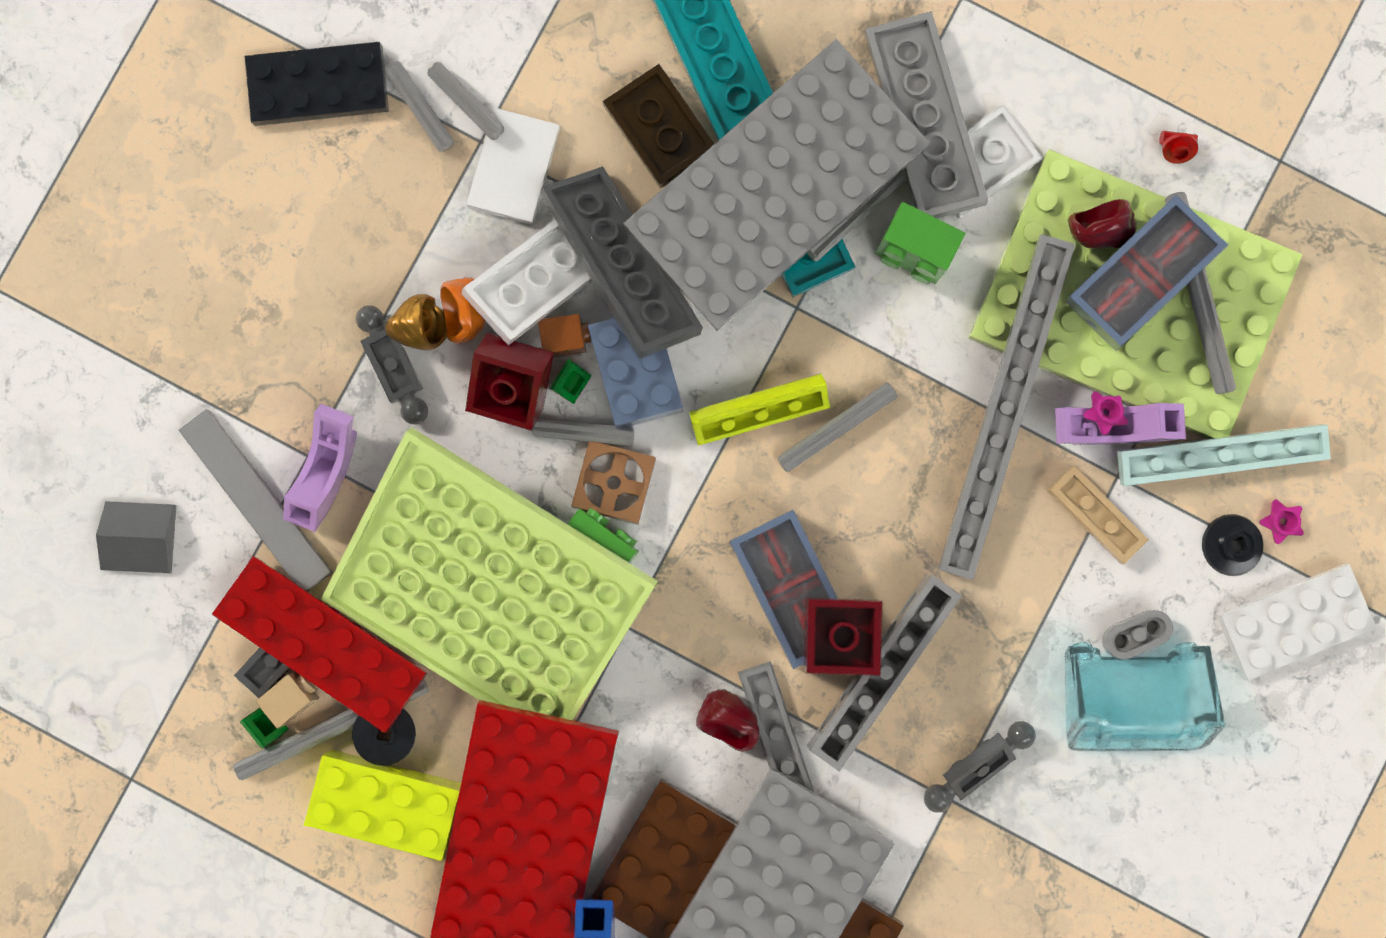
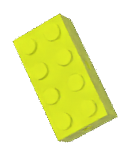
M331 750L322 755L304 826L442 861L448 851L461 782L395 765H374L360 756Z

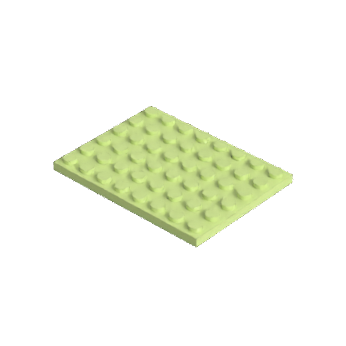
M1048 149L1028 193L969 339L1004 352L1038 237L1043 234L1074 243L1075 248L1038 368L1105 396H1121V402L1129 406L1154 403L1184 404L1185 429L1208 439L1229 437L1303 254L1192 209L1228 244L1205 267L1236 384V390L1233 392L1216 394L1187 285L1117 351L1066 303L1070 295L1120 249L1112 247L1089 249L1084 247L1073 238L1067 221L1069 216L1076 212L1090 210L1112 200L1125 199L1129 201L1135 214L1134 219L1137 221V232L1166 205V197Z
M410 428L405 432L321 601L478 700L574 720L658 581L419 431Z

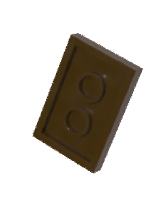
M657 64L602 101L603 106L660 188L675 179L714 145L660 64Z

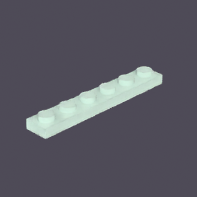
M1324 424L1117 451L1120 485L1123 486L1331 459L1328 425Z

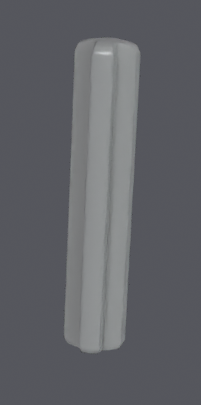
M399 61L387 66L385 73L435 147L440 152L446 151L454 144V141L408 72Z
M441 62L434 63L428 69V76L491 140L498 139L504 132V126Z
M538 418L532 429V434L535 437L582 442L590 441L620 446H632L634 442V429L632 427L616 428L614 425Z

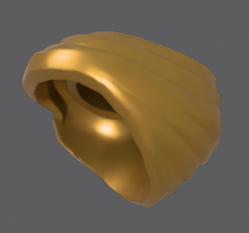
M416 294L404 301L394 315L388 319L385 326L386 334L392 340L419 350L438 348L447 337L444 312L436 305L435 298L427 294Z

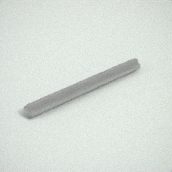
M1177 192L1170 194L1165 199V202L1167 204L1175 195H1177L1185 204L1189 206L1185 192ZM1204 268L1187 284L1214 391L1216 394H1225L1236 390V384L1206 269Z
M425 679L409 701L428 693L429 689ZM350 709L236 762L233 766L236 776L239 780H245L352 729L358 714Z

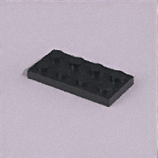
M380 41L245 56L250 119L254 126L389 112L383 46Z

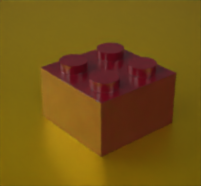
M487 333L473 354L465 411L532 431L544 409L554 352L517 341L512 342L508 346L500 336Z
M805 598L803 670L806 673L881 675L882 601L871 599Z

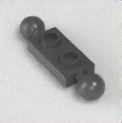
M372 305L364 306L356 314V323L362 331L369 333L370 336L360 342L389 402L394 404L402 400L400 413L404 421L413 425L420 424L428 416V406L425 401L415 397L414 393L424 388L403 345L392 340L386 334V330L382 329L384 317L380 309Z
M1017 721L1009 727L1005 739L997 733L991 739L983 741L975 751L963 760L955 762L943 774L947 783L944 785L934 784L926 789L923 797L926 807L935 813L946 811L951 805L952 796L956 794L960 800H963L1016 760L1012 752L1016 748L1027 749L1034 744L1036 732L1033 726L1025 721Z

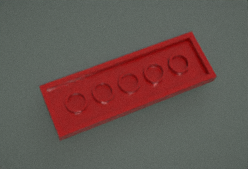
M255 556L251 558L211 614L384 733L388 732L428 674Z

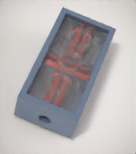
M1175 195L1070 295L1066 303L1117 351L1218 256L1228 244L1187 204Z
M791 510L729 541L791 667L795 669L804 664L805 598H837L794 510Z

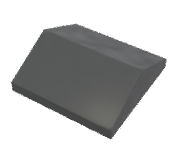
M105 501L96 533L100 570L172 573L176 505Z

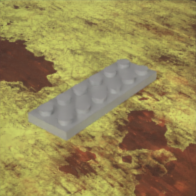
M932 11L866 28L865 37L880 88L930 142L929 147L904 168L915 208L935 218H940L986 206L988 198Z

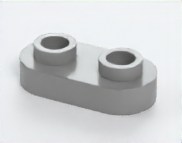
M1146 610L1110 626L1104 632L1102 639L1103 647L1114 658L1130 659L1166 643L1172 636L1173 623L1164 612ZM1153 621L1156 625V630L1150 634L1147 631V624ZM1118 635H1122L1125 642L1123 646L1118 648L1115 644V638Z

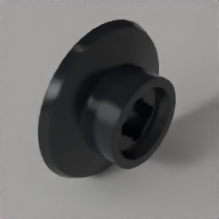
M1236 514L1220 516L1208 525L1203 534V555L1208 564L1221 574L1239 576L1248 573L1259 563L1263 554L1264 544L1261 532L1251 520L1244 516ZM1238 538L1237 540L1241 548L1234 552L1231 541Z
M403 709L390 727L392 729L390 740L380 738V729L358 715L352 729V740L358 754L369 763L379 766L392 765L404 759L411 751L416 737L415 725L409 713Z

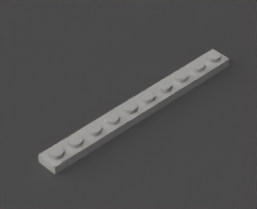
M1043 234L1038 237L938 569L971 580L974 579L1075 248L1074 243Z

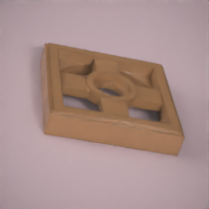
M589 441L571 507L582 509L586 512L592 508L602 516L639 525L656 457ZM605 454L614 456L611 469L605 473L590 470L591 463L598 457ZM627 460L635 461L639 465L644 477L642 483L626 478L624 471ZM615 476L620 479L621 485L619 488L610 489L608 487L607 481L610 477ZM586 483L601 487L604 495L600 507L594 505L587 497L584 490ZM624 493L638 497V500L629 508L614 511L617 497Z

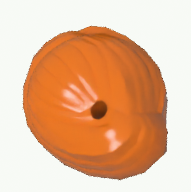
M472 277L446 281L440 288V298L446 320V336L452 343L460 344L471 341L483 330L486 320L461 294L462 289L474 280Z

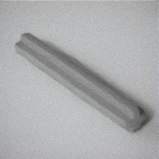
M904 170L899 172L806 254L814 261L820 260L906 179Z
M885 383L779 455L777 458L779 464L786 472L791 471L897 398L895 390L889 383Z

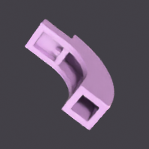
M1154 403L1123 407V415L1128 420V423L1126 425H1113L1107 435L1101 434L1096 422L1083 417V414L1090 408H1056L1057 444L1110 445L1186 439L1184 404ZM1103 410L1104 415H1108V411Z
M320 404L314 412L310 451L301 473L284 497L283 520L316 532L339 492L352 458L357 437V431L352 430L353 416Z

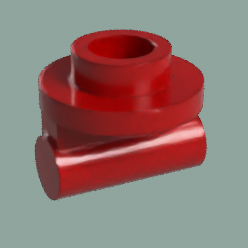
M1171 131L1161 132L1159 143L1162 144L1163 157L1168 162L1181 164L1195 157L1198 152V135Z

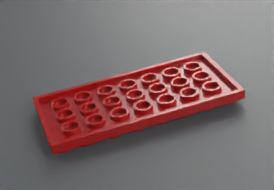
M479 700L476 707L430 938L575 937L576 900H583L619 730Z

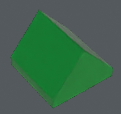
M567 359L549 389L575 404L592 375L570 359Z
M258 708L240 721L261 749L268 748L289 730L286 725L277 729L261 708Z

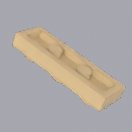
M1075 465L1071 466L1047 490L1120 564H1125L1149 540Z

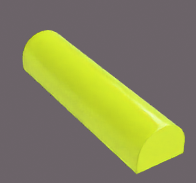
M822 373L692 410L689 411V416L697 444L700 446L830 408L826 381Z

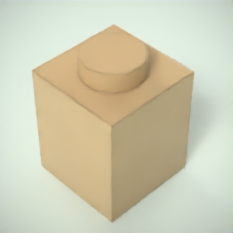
M293 672L286 675L255 702L278 729L294 720L318 700L319 696L314 692L317 689L314 684L298 673Z

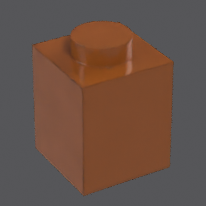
M580 314L546 318L538 322L542 349L554 352L553 358L587 353L585 343H591L589 323H582Z

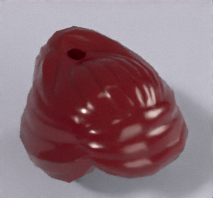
M1125 199L1112 200L1090 210L1073 213L1067 220L1073 238L1089 249L1121 248L1137 230V221L1134 219L1135 214L1131 204Z
M718 689L707 694L701 709L698 711L696 718L697 728L723 741L737 751L745 752L755 748L759 739V726L753 710L745 705L737 695L726 689Z

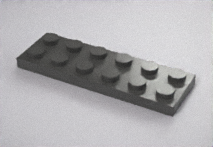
M603 166L542 187L541 196L639 359L701 335L703 326L680 289L624 227L623 223L633 214Z

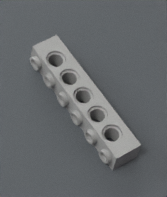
M924 576L881 638V675H855L807 744L812 753L840 772L962 595L935 576Z

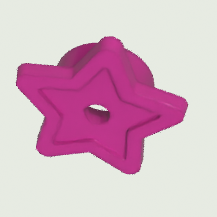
M1096 391L1092 393V407L1083 414V417L1096 422L1102 435H1107L1113 425H1126L1128 423V420L1123 415L1124 408L1121 403V396L1104 397ZM1103 410H1107L1108 415H1104Z
M1275 499L1271 503L1270 515L1259 521L1260 525L1272 530L1273 539L1276 544H1281L1288 535H1304V531L1301 528V506L1288 508ZM1282 518H1284L1286 521L1284 525L1280 523V520Z

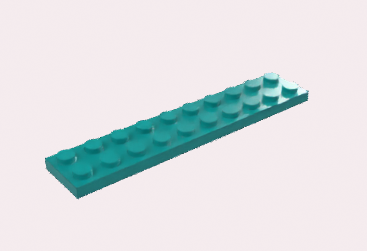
M653 0L719 141L773 94L769 82L730 0ZM841 239L818 261L812 260L808 254H805L783 273L782 277L793 298L854 270L856 266L843 239Z

